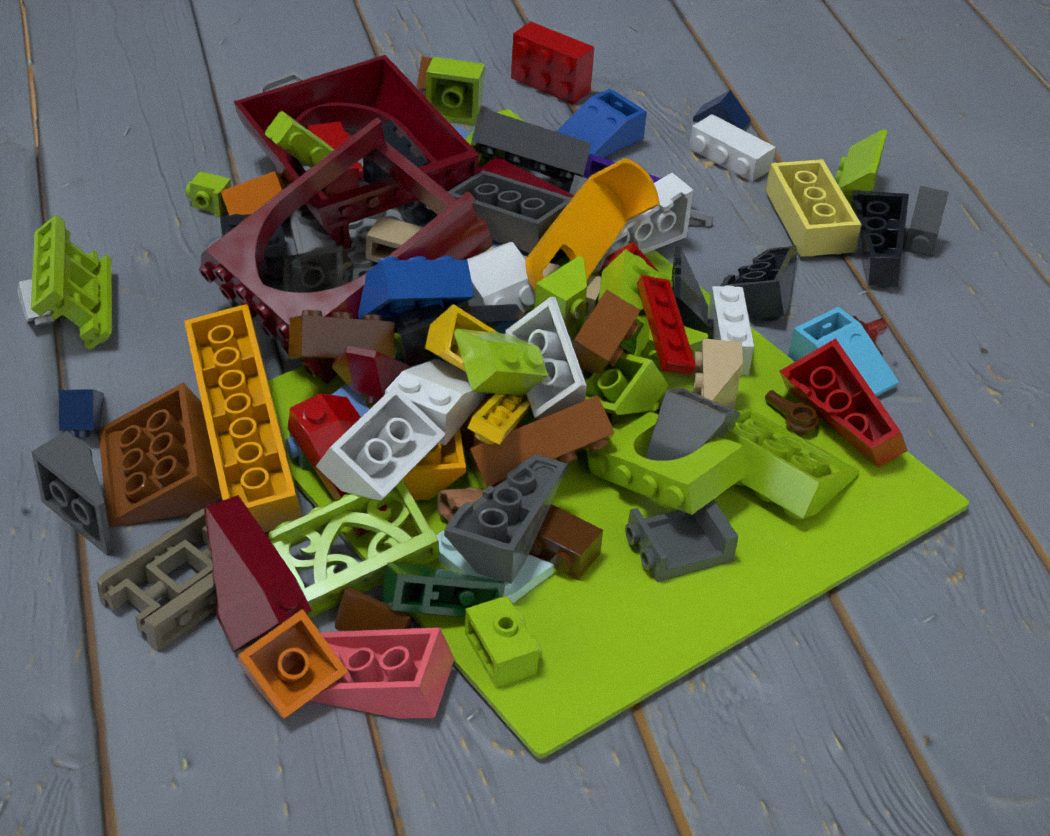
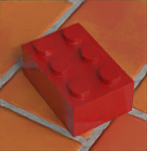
M530 21L513 33L511 78L575 104L591 92L595 47Z

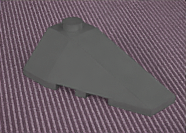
M534 454L507 473V479L495 488L490 485L483 490L480 499L472 504L466 502L459 507L444 529V536L478 574L512 584L528 557L567 471L568 464Z

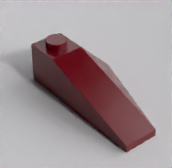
M239 495L204 508L208 546L212 554L214 570L212 573L213 585L216 586L218 602L216 606L217 619L233 652L254 644L303 609L307 615L312 611L295 575Z

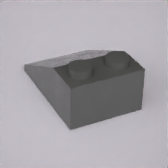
M65 431L31 451L41 501L108 556L113 553L105 501L92 461V451L84 440H78L68 431Z

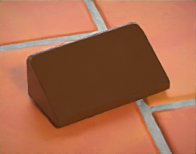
M347 586L336 616L335 629L338 631L411 629V616L401 611H392L387 604Z

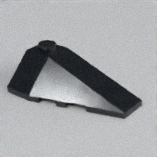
M797 246L765 250L752 259L753 264L740 267L738 269L739 275L736 277L735 275L725 277L720 286L743 287L747 312L754 319L763 318L764 321L780 319L781 316L785 315L789 306Z

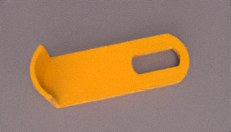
M623 158L587 179L526 258L527 277L535 292L536 283L544 279L543 270L559 248L566 253L570 261L578 256L584 258L587 280L629 220L660 205L655 184L644 168L630 159Z

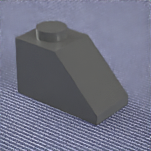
M920 186L904 251L929 257L933 256L949 192Z

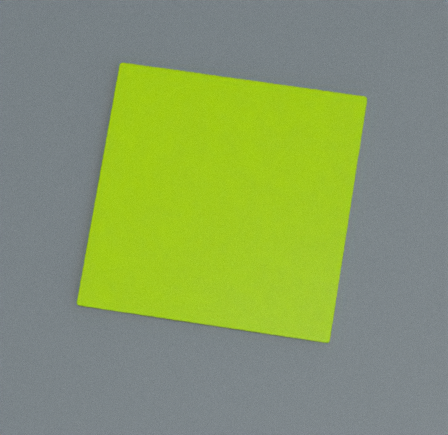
M655 250L645 253L644 255L659 272L664 273L671 281L673 264ZM566 256L552 262V264L564 266L570 260ZM599 271L596 272V273H594V272L591 273V275H595V276L601 277V276L599 275ZM699 286L709 309L711 294ZM529 310V311H527V312H524L525 316H526L528 313H530L532 310ZM750 326L754 343L749 376L740 375L734 410L750 408L860 470L857 477L818 514L805 519L792 518L783 512L784 508L777 503L761 500L754 494L755 491L746 485L734 484L714 499L739 536L734 561L657 582L651 571L644 568L640 553L635 545H631L628 542L625 525L628 524L631 509L638 508L644 519L679 509L590 474L587 451L583 450L576 453L578 457L576 460L568 463L567 471L552 501V505L603 529L601 553L579 580L553 568L551 576L513 603L515 609L519 608L522 611L528 632L531 636L535 635L541 645L542 656L538 659L536 675L495 688L465 634V617L408 613L422 628H441L455 658L453 664L535 757L543 759L964 512L968 508L969 500L908 451L878 468L820 417H818V427L813 432L798 434L790 430L786 426V416L765 400V395L770 390H774L787 401H792L794 404L802 403L787 390L779 372L795 361ZM394 345V358H395V355H396V353H397V351H398V349L396 348L395 345ZM302 366L268 380L285 447L286 439L290 438V433L287 429L290 407L320 393L332 395L347 384L339 375L326 384L318 376L316 378L310 376ZM361 395L366 402L367 397ZM366 403L369 409H371L374 406ZM655 404L650 412L659 415L660 410H656ZM530 409L521 420L527 425L539 420V418H534L532 409ZM633 413L623 415L612 414V427ZM463 446L466 473L444 490L479 488L483 490L467 462L468 452ZM287 452L294 483L314 506H327L336 502L314 468L302 470L296 458L291 459ZM438 494L430 500H415L435 535L442 532L449 521L444 516L438 514ZM395 500L386 504L387 509L390 506L392 508V515L389 520L391 523L399 517L402 511V505L399 502H395ZM410 518L400 527L412 538L419 535ZM344 527L339 534L363 561L368 559L369 544L377 533L370 531L362 536H358L353 527ZM388 538L383 540L378 546L377 551L379 553L391 548L384 546V542ZM436 559L424 564V566L450 571Z

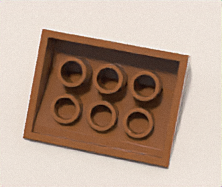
M184 382L98 429L108 525L111 528L191 515L221 499L202 402Z

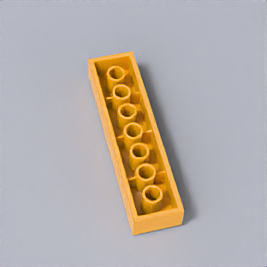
M248 304L184 320L222 500L239 495L264 532L274 530L283 522L294 521L303 517Z

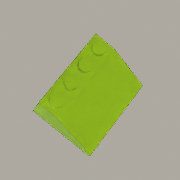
M750 408L737 410L740 412L739 419L722 437L744 445L747 475L735 484L748 486L755 491L754 494L758 498L766 502L777 503L784 508L783 512L795 519H805L818 514L857 477L860 471Z

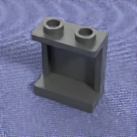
M714 499L693 515L676 510L644 519L638 508L631 509L628 524L625 525L628 542L631 545H635L640 553L644 568L651 571L657 582L734 561L739 536Z

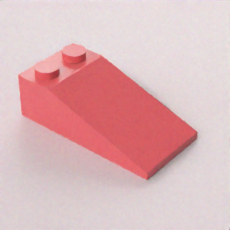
M441 628L320 632L348 670V673L310 701L398 719L435 718L455 659Z

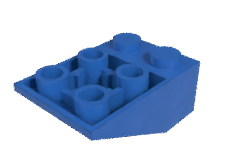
M610 88L591 96L556 132L590 142L589 153L603 158L644 139L647 111Z

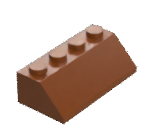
M597 395L511 431L500 445L495 442L494 444L484 442L470 448L467 462L483 490L490 485L495 488L507 479V473L534 454L568 464L578 458L576 455L578 452L589 449L590 453H594L609 445L607 440L611 439L615 432Z

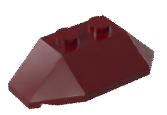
M347 346L344 349V353H340L333 360L332 368L355 393L367 397L366 403L375 405L385 395V390L402 371L412 368L378 351Z

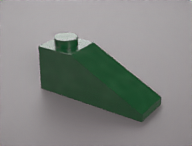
M387 562L382 599L392 611L465 617L466 608L503 597L505 583L503 581L424 565Z

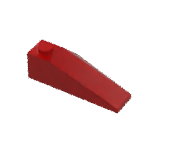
M320 393L290 407L287 429L334 500L338 501L347 492L341 491L316 465L328 449L361 416L348 397ZM386 504L377 508L379 511L388 510ZM353 527L358 536L370 532V530Z

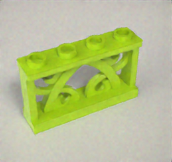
M403 479L381 501L347 493L340 500L327 506H318L307 515L294 521L283 522L268 533L270 541L295 575L312 609L308 614L309 618L339 605L347 586L365 593L384 584L387 562L424 565L440 557L439 540L427 524ZM395 500L402 505V511L399 517L391 523L388 521L392 515L391 506L386 511H379L377 508ZM408 518L411 519L419 534L413 538L400 528ZM344 527L362 528L377 533L369 544L368 559L358 562L347 555H330L332 546ZM388 538L384 542V546L391 548L379 553L377 551L378 546L383 540ZM307 540L310 541L308 547L299 548V550L307 556L315 555L314 559L298 560L291 556L290 548ZM331 564H344L347 566V569L335 574L334 571L337 569V565L329 566L328 568L327 566ZM314 569L315 583L305 588L297 570Z

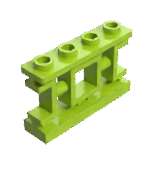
M56 214L34 232L31 310L39 316L50 310V317L55 320L61 315L65 316L80 327V338L85 341V347L91 350L99 343L106 342L112 333L111 257L105 254L102 258L98 259V253L95 250L86 254L70 241L71 232L65 229L66 221Z

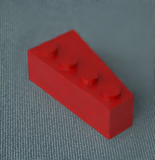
M836 338L779 371L787 390L804 405L812 407L818 417L878 468L908 451L900 429Z

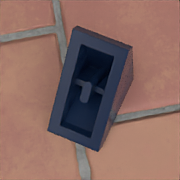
M731 90L705 103L693 117V122L698 123L712 114L744 131L751 123L750 117Z

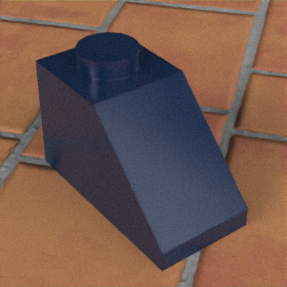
M94 389L58 390L59 431H68L75 438H89L90 431H98L100 428L104 393Z

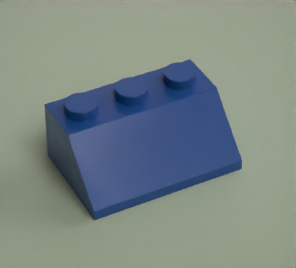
M390 256L378 260V264L367 271L358 311L359 319L363 320V315H382V319H393L407 311H416L424 308H445L453 304L460 307L475 297L468 260H454L453 256H444L436 260H426L424 256H417L408 260H398L397 257Z

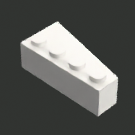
M673 173L655 182L660 205L629 220L593 272L600 271L606 256L631 242H634L641 252L645 254L686 238L693 189Z

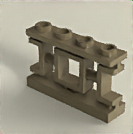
M204 508L193 513L188 519L173 529L166 531L161 537L143 549L136 551L131 557L114 568L107 570L96 581L100 602L105 607L109 606L114 611L129 601L141 611V613L135 616L137 631L142 635L147 634L148 644L157 652L216 611L218 602L216 586L213 585L212 578L214 571L212 554L209 547L202 552L196 548L203 541L208 546ZM185 562L199 571V573L181 585H178L167 576V574ZM146 580L152 584L145 591L138 587V585ZM165 595L171 601L161 607L156 601Z

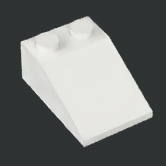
M434 359L402 371L385 390L386 394L394 386L397 387L445 432L446 435L438 442L443 445L449 442L489 394L485 392H472L467 373L439 359Z

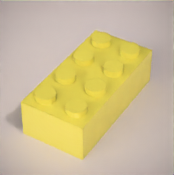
M824 160L771 163L766 192L791 240L797 246L800 257L829 254L839 255L855 252L861 223Z

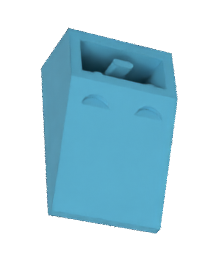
M836 307L794 328L788 357L793 361L801 359L836 338L876 397L898 386V379L861 323L840 307Z

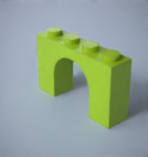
M650 411L633 413L613 426L615 433L611 439L607 440L609 443L607 447L594 453H590L589 449H586L590 474L691 515L747 475L744 445L719 436L714 437L693 453L679 459L656 461L645 458L658 419V414Z

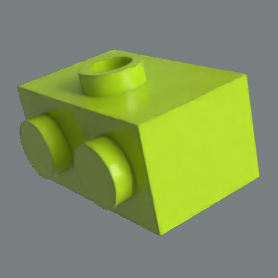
M508 596L466 608L465 634L495 688L537 674L538 659L542 656L541 645L535 635H530L526 628L522 611L519 608H514Z

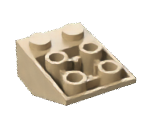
M703 339L701 352L695 351L694 353L697 367L695 371L697 373L694 376L693 393L734 410L743 365L742 342Z

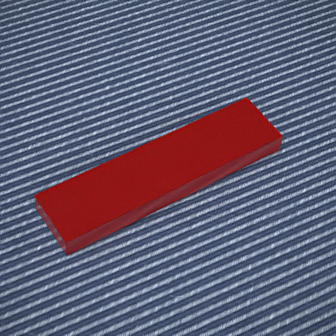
M641 275L637 281V286L662 371L692 376L697 367L670 280Z

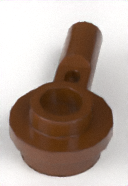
M770 390L765 395V400L786 416V426L790 430L798 434H807L817 429L819 420L816 411L812 407L802 403L794 404L792 401H787L774 390Z

